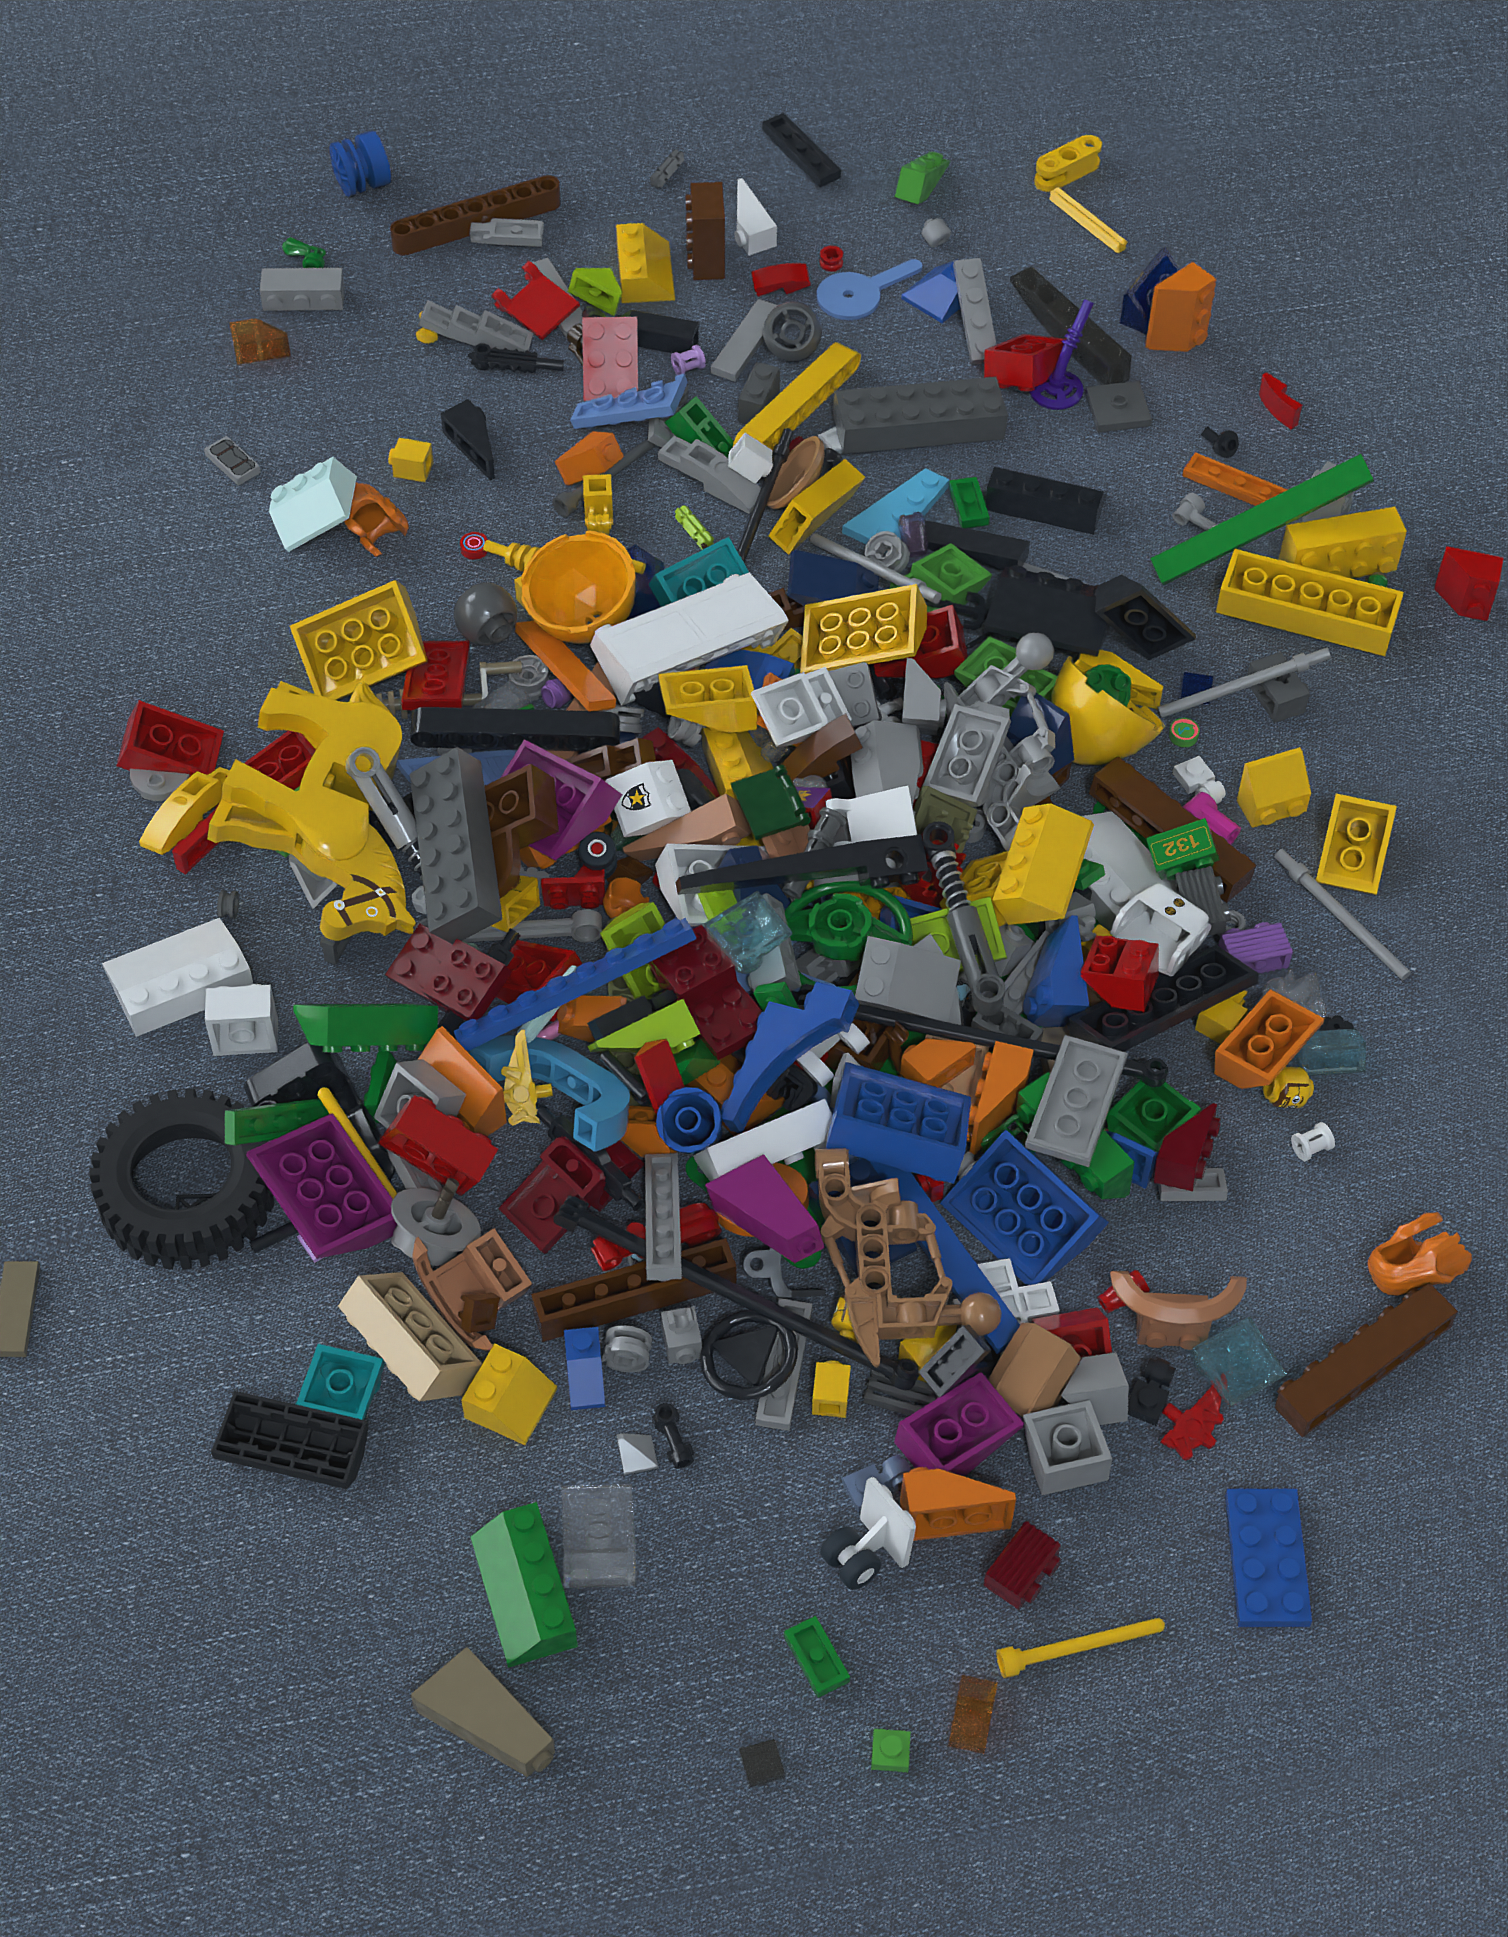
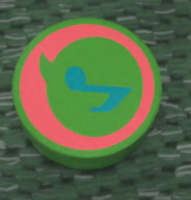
M1189 718L1176 719L1171 723L1169 739L1176 746L1191 747L1198 741L1200 728L1195 721Z

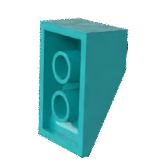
M727 537L656 573L648 585L661 607L719 585L731 575L739 574V576L749 573L732 541Z

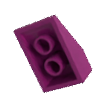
M980 1372L900 1421L894 1443L914 1468L941 1469L965 1477L1024 1426V1423L983 1373Z

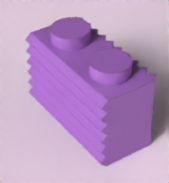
M1262 922L1254 926V928L1245 930L1232 928L1220 935L1218 944L1220 948L1261 974L1264 972L1268 973L1271 970L1288 968L1293 953L1286 933H1284V928H1282V923L1270 924Z

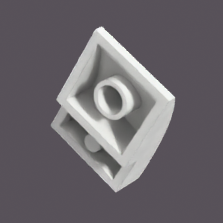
M826 667L807 674L802 672L751 692L752 698L776 747L804 742L820 728L845 713L849 720H852Z

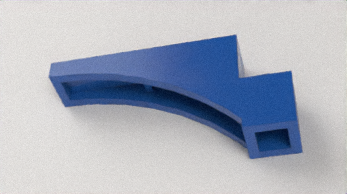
M816 981L812 992L810 991L805 998L804 1010L768 1002L765 1011L759 1015L757 1021L758 1029L754 1039L749 1041L746 1047V1058L742 1068L734 1076V1087L731 1095L722 1105V1120L730 1131L743 1133L752 1112L763 1095L776 1079L798 1058L833 1035L842 1031L849 1032L859 1007V1002L852 990Z

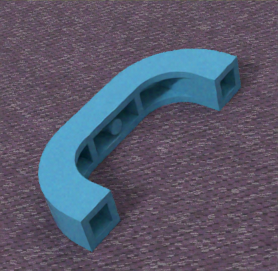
M516 1035L498 1036L470 1050L469 1054L496 1082L506 1078L501 1074V1069L503 1066L509 1065L515 1047ZM535 1037L533 1041L527 1043L532 1078L551 1083L555 1088L585 1105L575 1109L573 1138L594 1152L619 1141L625 1135L628 1127L629 1089L613 1073L561 1043Z

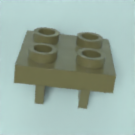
M922 786L913 809L916 812L915 822L918 835L922 834L930 823L945 822L954 831V843L959 845L956 852L962 853L965 843L969 839L968 835L973 828V822L978 810L930 786Z

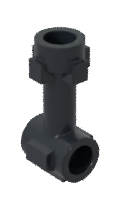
M663 1403L656 1408L655 1415L652 1416V1423L655 1429L665 1434L671 1448L670 1451L666 1452L669 1463L673 1462L676 1469L685 1468L693 1463L694 1458L692 1455H694V1450L691 1444L684 1445L676 1426V1422L679 1421L677 1408L669 1403Z

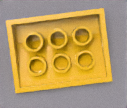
M397 580L290 625L315 695L337 701L353 694L355 687L360 682H366L368 686H372L428 662L416 613L406 587Z
M913 584L805 605L800 673L804 672L807 674L823 667L831 671L866 662L869 665L915 656L927 625V604L918 585Z

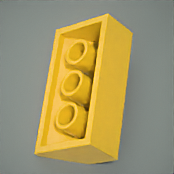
M707 726L706 729H701L703 753L720 796L727 794L737 800L730 783L774 769L761 736L753 730L727 733Z
M1054 804L1023 808L992 900L1008 925L1065 918L1094 827L1091 820Z

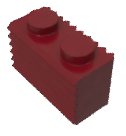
M1025 1521L985 1574L983 1586L1018 1610L1021 1609L1025 1602L1031 1604L1042 1588L1039 1583L1045 1574L1051 1577L1062 1561L1058 1557L1061 1544L1046 1533H1043L1041 1529H1037L1035 1525H1031L1029 1521Z

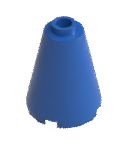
M684 1087L673 1091L657 1111L656 1126L659 1136L667 1146L677 1152L684 1154L698 1153L721 1141L723 1128L719 1104L709 1093L699 1088Z

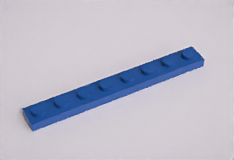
M686 918L671 920L663 926V929L653 934H643L637 937L634 943L624 948L612 949L605 954L604 958L594 963L586 962L577 967L575 972L565 977L558 976L551 979L541 989L524 992L516 1001L506 1006L498 1005L492 1008L488 1015L477 1020L470 1019L459 1026V1029L454 1031L457 1042L468 1052L696 940L693 929Z

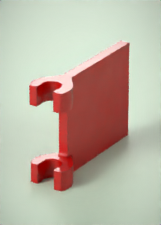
M528 261L521 268L527 273L524 277L529 284L512 299L500 288L493 292L491 297L496 300L494 305L497 309L507 312L543 340L580 306V303L544 276L534 263Z

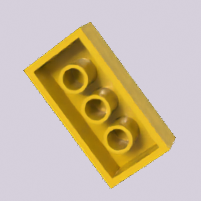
M1396 507L1289 524L1285 528L1279 560L1348 578H1359L1372 575L1375 572L1388 573L1397 570L1407 530Z

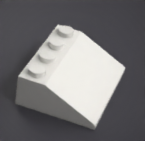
M1110 811L1082 816L1091 820L1094 824L1083 859L1102 864L1105 870V875L1089 886L1092 891L1091 902L1094 903L1096 911L1095 918L1104 928L1111 932L1115 918L1120 913V910L1134 896L1143 892L1151 885L1160 883L1177 893L1175 880L1160 879L1150 851L1117 815Z
M666 844L655 866L661 892L679 920L686 918L690 926L702 925L703 927H711L697 893L677 894L675 882L678 878L717 869L729 849L748 846ZM758 846L768 854L765 846ZM756 920L745 921L748 927H755Z
M220 918L102 963L136 1037L205 1010L206 988H217L219 986L239 987L253 984L250 968L238 944Z

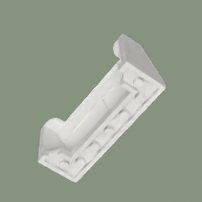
M749 572L742 576H739V574L731 575L719 585L617 625H604L595 631L590 646L621 706L635 701V692H640L643 689L645 692L651 690L653 684L659 682L658 674L687 671L749 645L752 648H756L760 644L762 649L774 645L789 620L782 608Z

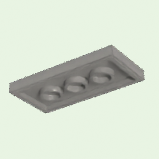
M1065 1035L1029 1131L1025 1148L1089 1167L1126 1064L1128 1053Z

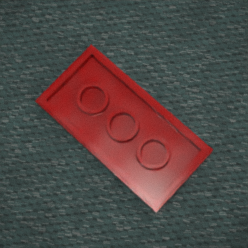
M423 641L428 662L406 671L401 699L402 710H415L419 707L462 708L470 657V641Z

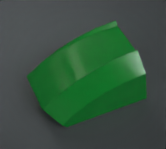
M1140 1080L1108 1112V1130L1159 1152L1164 1137L1201 1112V1108L1193 1101L1186 1099L1166 1082L1160 1087H1149Z

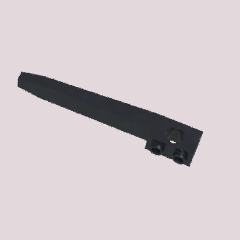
M920 834L855 842L711 869L679 877L675 883L677 894L680 895L858 874L860 886L871 885L872 889H881L888 887L893 882H901V885L916 884L929 870L922 835ZM886 858L894 860L897 869L889 867L886 863Z

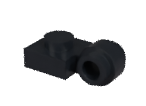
M1159 1357L1157 1360L1149 1359L1143 1374L1144 1378L1149 1379L1148 1383L1137 1379L1128 1401L1129 1416L1157 1426L1170 1394L1169 1391L1161 1387L1162 1385L1170 1386L1176 1368L1170 1366L1171 1362Z

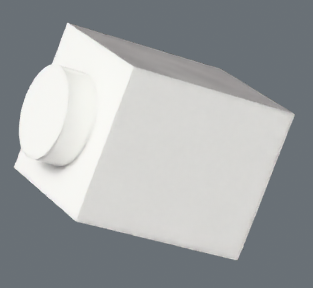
M744 433L729 451L728 467L756 484L762 476L766 477L773 467L772 450L747 433Z

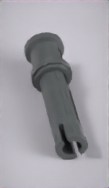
M823 807L820 810L821 817L814 830H810L807 834L809 842L804 852L833 847V839L836 833L846 823L845 817L833 809ZM809 880L786 883L782 890L794 899H801Z

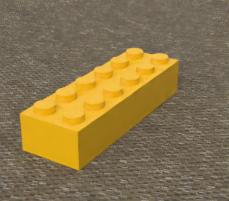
M1234 549L1220 589L1216 613L1386 656L1404 592Z

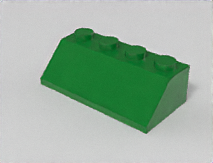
M405 1003L293 1004V1011L309 1044L323 1046V1052H342L343 1046H351L352 1052H370V1046L377 1045L378 1051H398V1045H405V1050L423 1051L425 1045L429 1043L438 1029V1006Z
M1047 1072L1018 1092L1017 1113L1027 1124L1030 1123L1032 1125L1049 1080L1050 1072ZM1102 1129L1089 1167L1061 1159L1068 1169L1073 1168L1080 1176L1085 1188L1090 1192L1094 1191L1102 1200L1125 1198L1130 1194L1135 1162L1104 1129Z
M537 1502L501 1512L470 1536L509 1668L578 1647L575 1625Z

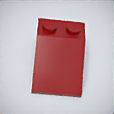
M1022 334L985 349L984 378L996 377L1000 388L1018 386L1020 391L1035 390V387L1045 383L1054 371L1064 345L1062 343L1063 338Z
M953 604L927 612L926 631L917 653L913 657H907L913 658L930 678H944L954 675V670L968 658L963 626ZM907 658L874 663L876 676L905 677Z
M139 700L128 718L116 766L128 771L131 768L189 774L190 777L198 771L209 775L215 771L224 730Z
M517 940L510 950L514 957L507 966L512 973L496 997L510 1004L516 1001L524 992L536 991L545 987L551 979L562 976L573 965L579 967L582 965V962L575 951ZM558 1010L549 1021L554 1022L557 1019Z

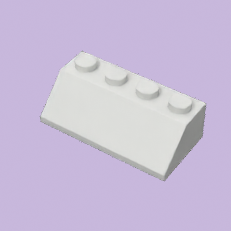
M822 1099L710 1146L693 1157L709 1181L763 1154L772 1165L782 1160L785 1161L786 1165L803 1159L804 1155L802 1152L812 1147L814 1151L815 1149H826L832 1114L826 1100Z

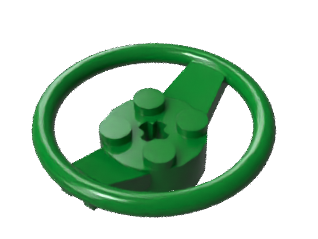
M839 881L817 885L802 893L801 899H794L784 911L791 941L813 942L814 950L817 954L833 960L857 961L861 959L868 936L910 946L913 944L911 920L901 902L883 888L872 889L871 885L860 886L859 881ZM837 893H861L881 901L895 915L900 932L873 918L861 898L851 894ZM833 894L832 899L826 900L820 905L818 902L811 909L802 910L814 900ZM798 970L801 985H815V981L807 978ZM857 984L851 986L836 987L852 990L853 994L855 995Z

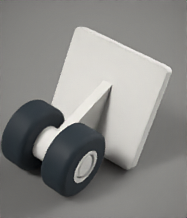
M871 1477L866 1481L860 1513V1520L869 1529L868 1533L861 1538L853 1527H842L832 1533L824 1541L820 1549L821 1557L829 1566L837 1567L843 1565L839 1577L850 1590L862 1588L878 1574L881 1568V1560L874 1551L881 1547L886 1549L901 1568L909 1564L916 1531L915 1521L908 1511H903L895 1502L890 1490L885 1485H881L875 1477Z

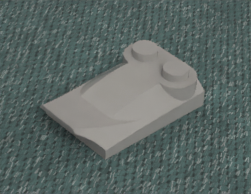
M980 701L968 706L955 704L923 786H930L970 807H979L984 804L989 798L990 788L988 784L1011 723L1010 709Z

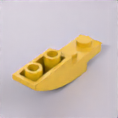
M219 767L209 775L197 771L185 780L155 813L139 840L140 846L163 855L170 851L178 841L186 838L195 829L196 825L203 820V814L220 803L223 783L230 770Z

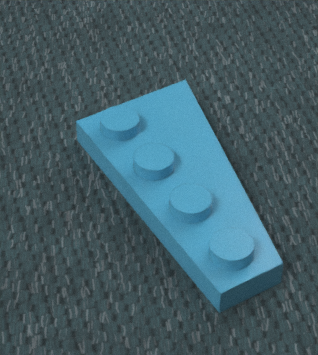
M925 468L842 525V533L863 544H867L873 535L882 531L895 533L904 541L948 489L949 479Z

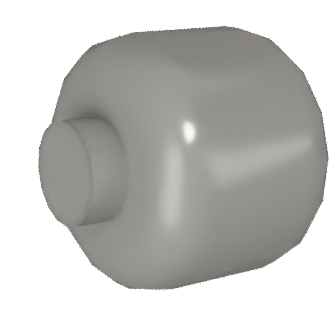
M940 218L927 220L921 232L922 237L932 248L945 243L951 236L950 228Z

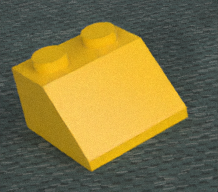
M1301 748L1245 763L1237 803L1252 828L1260 825H1270L1277 820L1290 816L1296 817L1303 812H1307L1311 789Z
M494 1343L461 1399L464 1418L526 1445L556 1393L557 1385L526 1357Z

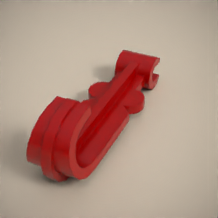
M695 1203L680 1208L681 1243L685 1242L689 1248L707 1243L722 1232L718 1214L716 1211L711 1210L706 1203ZM633 1222L627 1226L626 1231L646 1240V1227L643 1224ZM601 1237L593 1240L595 1247L591 1248L602 1271L614 1269L622 1262V1258L634 1254Z

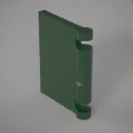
M781 764L776 766L775 769L730 783L755 840L800 825L806 826L811 822L809 814L805 813L806 808L790 775L787 774L788 771L785 765Z

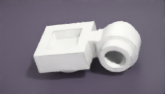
M1200 756L1174 766L1173 775L1188 794L1195 792V795L1200 792H1205L1214 799L1216 804L1220 803L1222 798L1225 797L1224 786L1220 781L1215 782V775Z

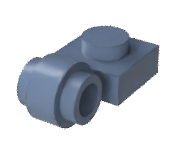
M900 1455L886 1459L882 1463L883 1470L880 1474L875 1465L872 1464L842 1478V1484L857 1512H861L867 1479L875 1477L881 1485L889 1486V1488L893 1486L894 1490H901L903 1473L911 1470L906 1459H902Z

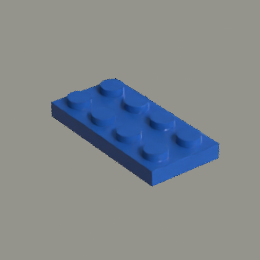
M1227 1489L1225 1499L1238 1627H1310L1312 1616L1297 1489Z

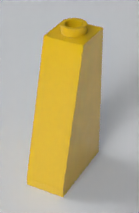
M844 459L791 500L768 537L788 555L791 554L793 550L802 544L855 494L866 477Z

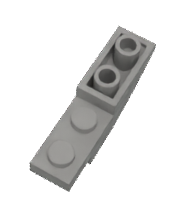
M674 435L658 451V460L703 482L705 492L748 514L753 511L761 490L760 486L728 467V458L698 439L690 444Z

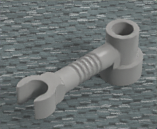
M1188 493L1180 502V507L1172 514L1174 521L1181 526L1186 525L1189 521L1204 530L1218 525L1200 514L1205 509V503L1195 493Z

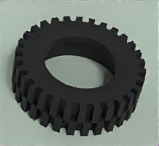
M176 1089L167 1091L168 1099L160 1101L157 1093L149 1096L151 1105L144 1107L141 1101L132 1104L134 1114L131 1116L125 1110L117 1115L120 1123L119 1127L110 1122L105 1128L108 1139L100 1136L96 1143L99 1153H92L91 1162L93 1168H89V1177L92 1183L90 1184L91 1191L103 1226H105L111 1239L115 1238L117 1246L123 1252L128 1248L130 1257L137 1261L143 1254L146 1264L155 1267L159 1258L164 1269L173 1270L174 1262L180 1261L182 1270L192 1269V1260L199 1259L201 1267L211 1265L209 1260L211 1255L217 1254L219 1261L228 1258L226 1250L228 1247L232 1246L236 1253L243 1249L244 1244L241 1236L245 1234L251 1241L258 1235L255 1223L264 1227L268 1221L266 1211L272 1212L274 1201L273 1194L246 1156L247 1151L259 1147L268 1141L240 1145L225 1144V1110L244 1108V1105L237 1101L232 1106L230 1097L223 1094L215 1101L213 1091L204 1090L201 1098L197 1097L195 1089H186L185 1097H178ZM199 1138L218 1142L227 1148L231 1157L228 1178L223 1187L211 1199L198 1206L180 1210L160 1208L144 1200L133 1186L132 1172L146 1155L164 1144L181 1139Z

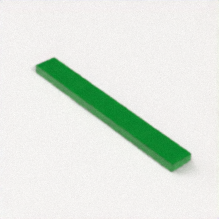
M1359 454L1150 559L1164 586L1234 551V549L1257 540L1374 482V479L1362 454Z

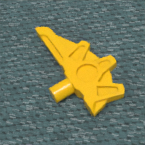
M522 1029L515 1036V1047L509 1065L503 1066L501 1069V1074L506 1077L503 1091L504 1102H506L512 1112V1115L508 1118L509 1124L512 1126L523 1121L540 1124V1119L536 1117L538 1111L536 1108L537 1098L553 1096L551 1083L535 1085V1082H533L525 1029Z

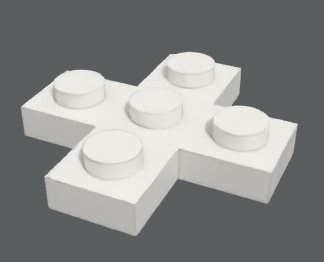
M1010 1258L977 1264L1020 1325L1021 1323L1032 1322V1319L1059 1314L1060 1310L1051 1281L1018 1287ZM953 1299L952 1305L961 1304L958 1299Z

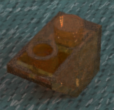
M257 318L229 322L237 365L291 356L287 332Z

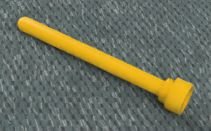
M326 1087L319 1089L318 1097L329 1114H334L391 1198L394 1199L398 1193L331 1091Z
M1154 1618L1021 1651L1020 1648L1014 1649L1012 1646L997 1649L998 1666L1003 1678L1020 1674L1021 1670H1025L1026 1665L1162 1632L1165 1629V1622L1161 1618Z

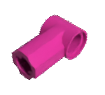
M1205 792L1198 793L1182 806L1193 816L1199 819L1206 818L1210 829L1219 836L1224 837L1230 845L1233 844L1240 834L1241 827L1218 811L1214 799Z

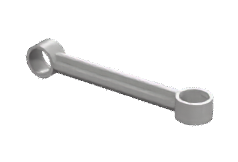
M583 909L575 912L571 918L521 921L513 930L521 935L519 939L572 936L579 942L588 943L601 938L602 916L595 910ZM425 918L419 921L415 926V929L417 928L419 923L428 927V919ZM489 926L463 941L503 940L507 932Z

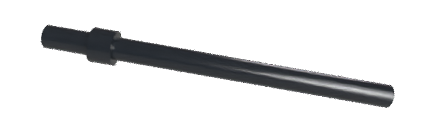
M789 428L783 430L779 443L773 448V467L764 479L737 552L744 563L781 466L787 461L789 456V445L794 435L793 430Z

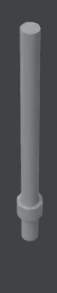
M814 533L810 538L811 544L844 560L859 563L879 577L900 587L917 584L923 598L935 604L941 600V593L927 587L925 582L917 578L910 579L817 533Z
M1327 647L1307 655L1301 653L1292 656L1293 660L1159 706L1160 716L1163 718L1294 671L1300 673L1309 670V666L1331 659L1329 649Z
M1280 849L1275 854L1274 858L1289 871V877L1297 884H1302L1392 972L1402 981L1409 977L1411 971L1310 875L1311 871L1303 863H1297L1284 849Z

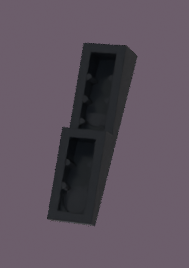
M925 520L913 538V544L933 552L952 543L970 558L1004 570L1006 566H1023L1028 558L1030 541L927 520Z

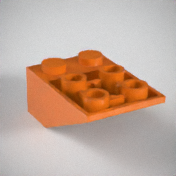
M995 1041L993 1052H986L982 1077L978 1081L975 1094L976 1099L971 1107L968 1123L967 1142H971L969 1152H972L974 1155L981 1149L980 1143L989 1132L1000 1127L1012 1115L1018 1114V1092L1027 1087L1033 1049Z

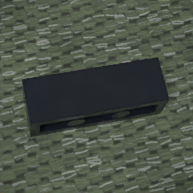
M645 995L587 1024L595 1040L598 1041L653 1014V1011Z

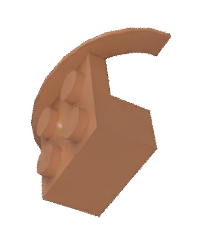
M495 1228L468 1244L461 1254L434 1271L428 1259L427 1248L419 1237L415 1238L412 1254L413 1262L421 1282L437 1309L465 1343L475 1349L490 1352L493 1345L486 1335H480L477 1332L468 1333L460 1329L462 1320L459 1318L458 1313L463 1311L465 1302L461 1300V1295L491 1292L500 1297L499 1311L524 1295L532 1285V1282Z
M1128 1271L1110 1272L1112 1286L1116 1294L1127 1307L1136 1312L1137 1344L1147 1345L1151 1348H1161L1164 1346H1181V1348L1187 1350L1199 1347L1205 1348L1212 1321L1227 1315L1240 1303L1247 1284L1246 1277L1230 1276L1228 1286L1218 1296L1208 1300V1295L1146 1293L1134 1283Z

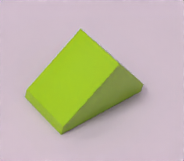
M576 268L573 271L567 291L613 316L617 312L623 293L611 268Z

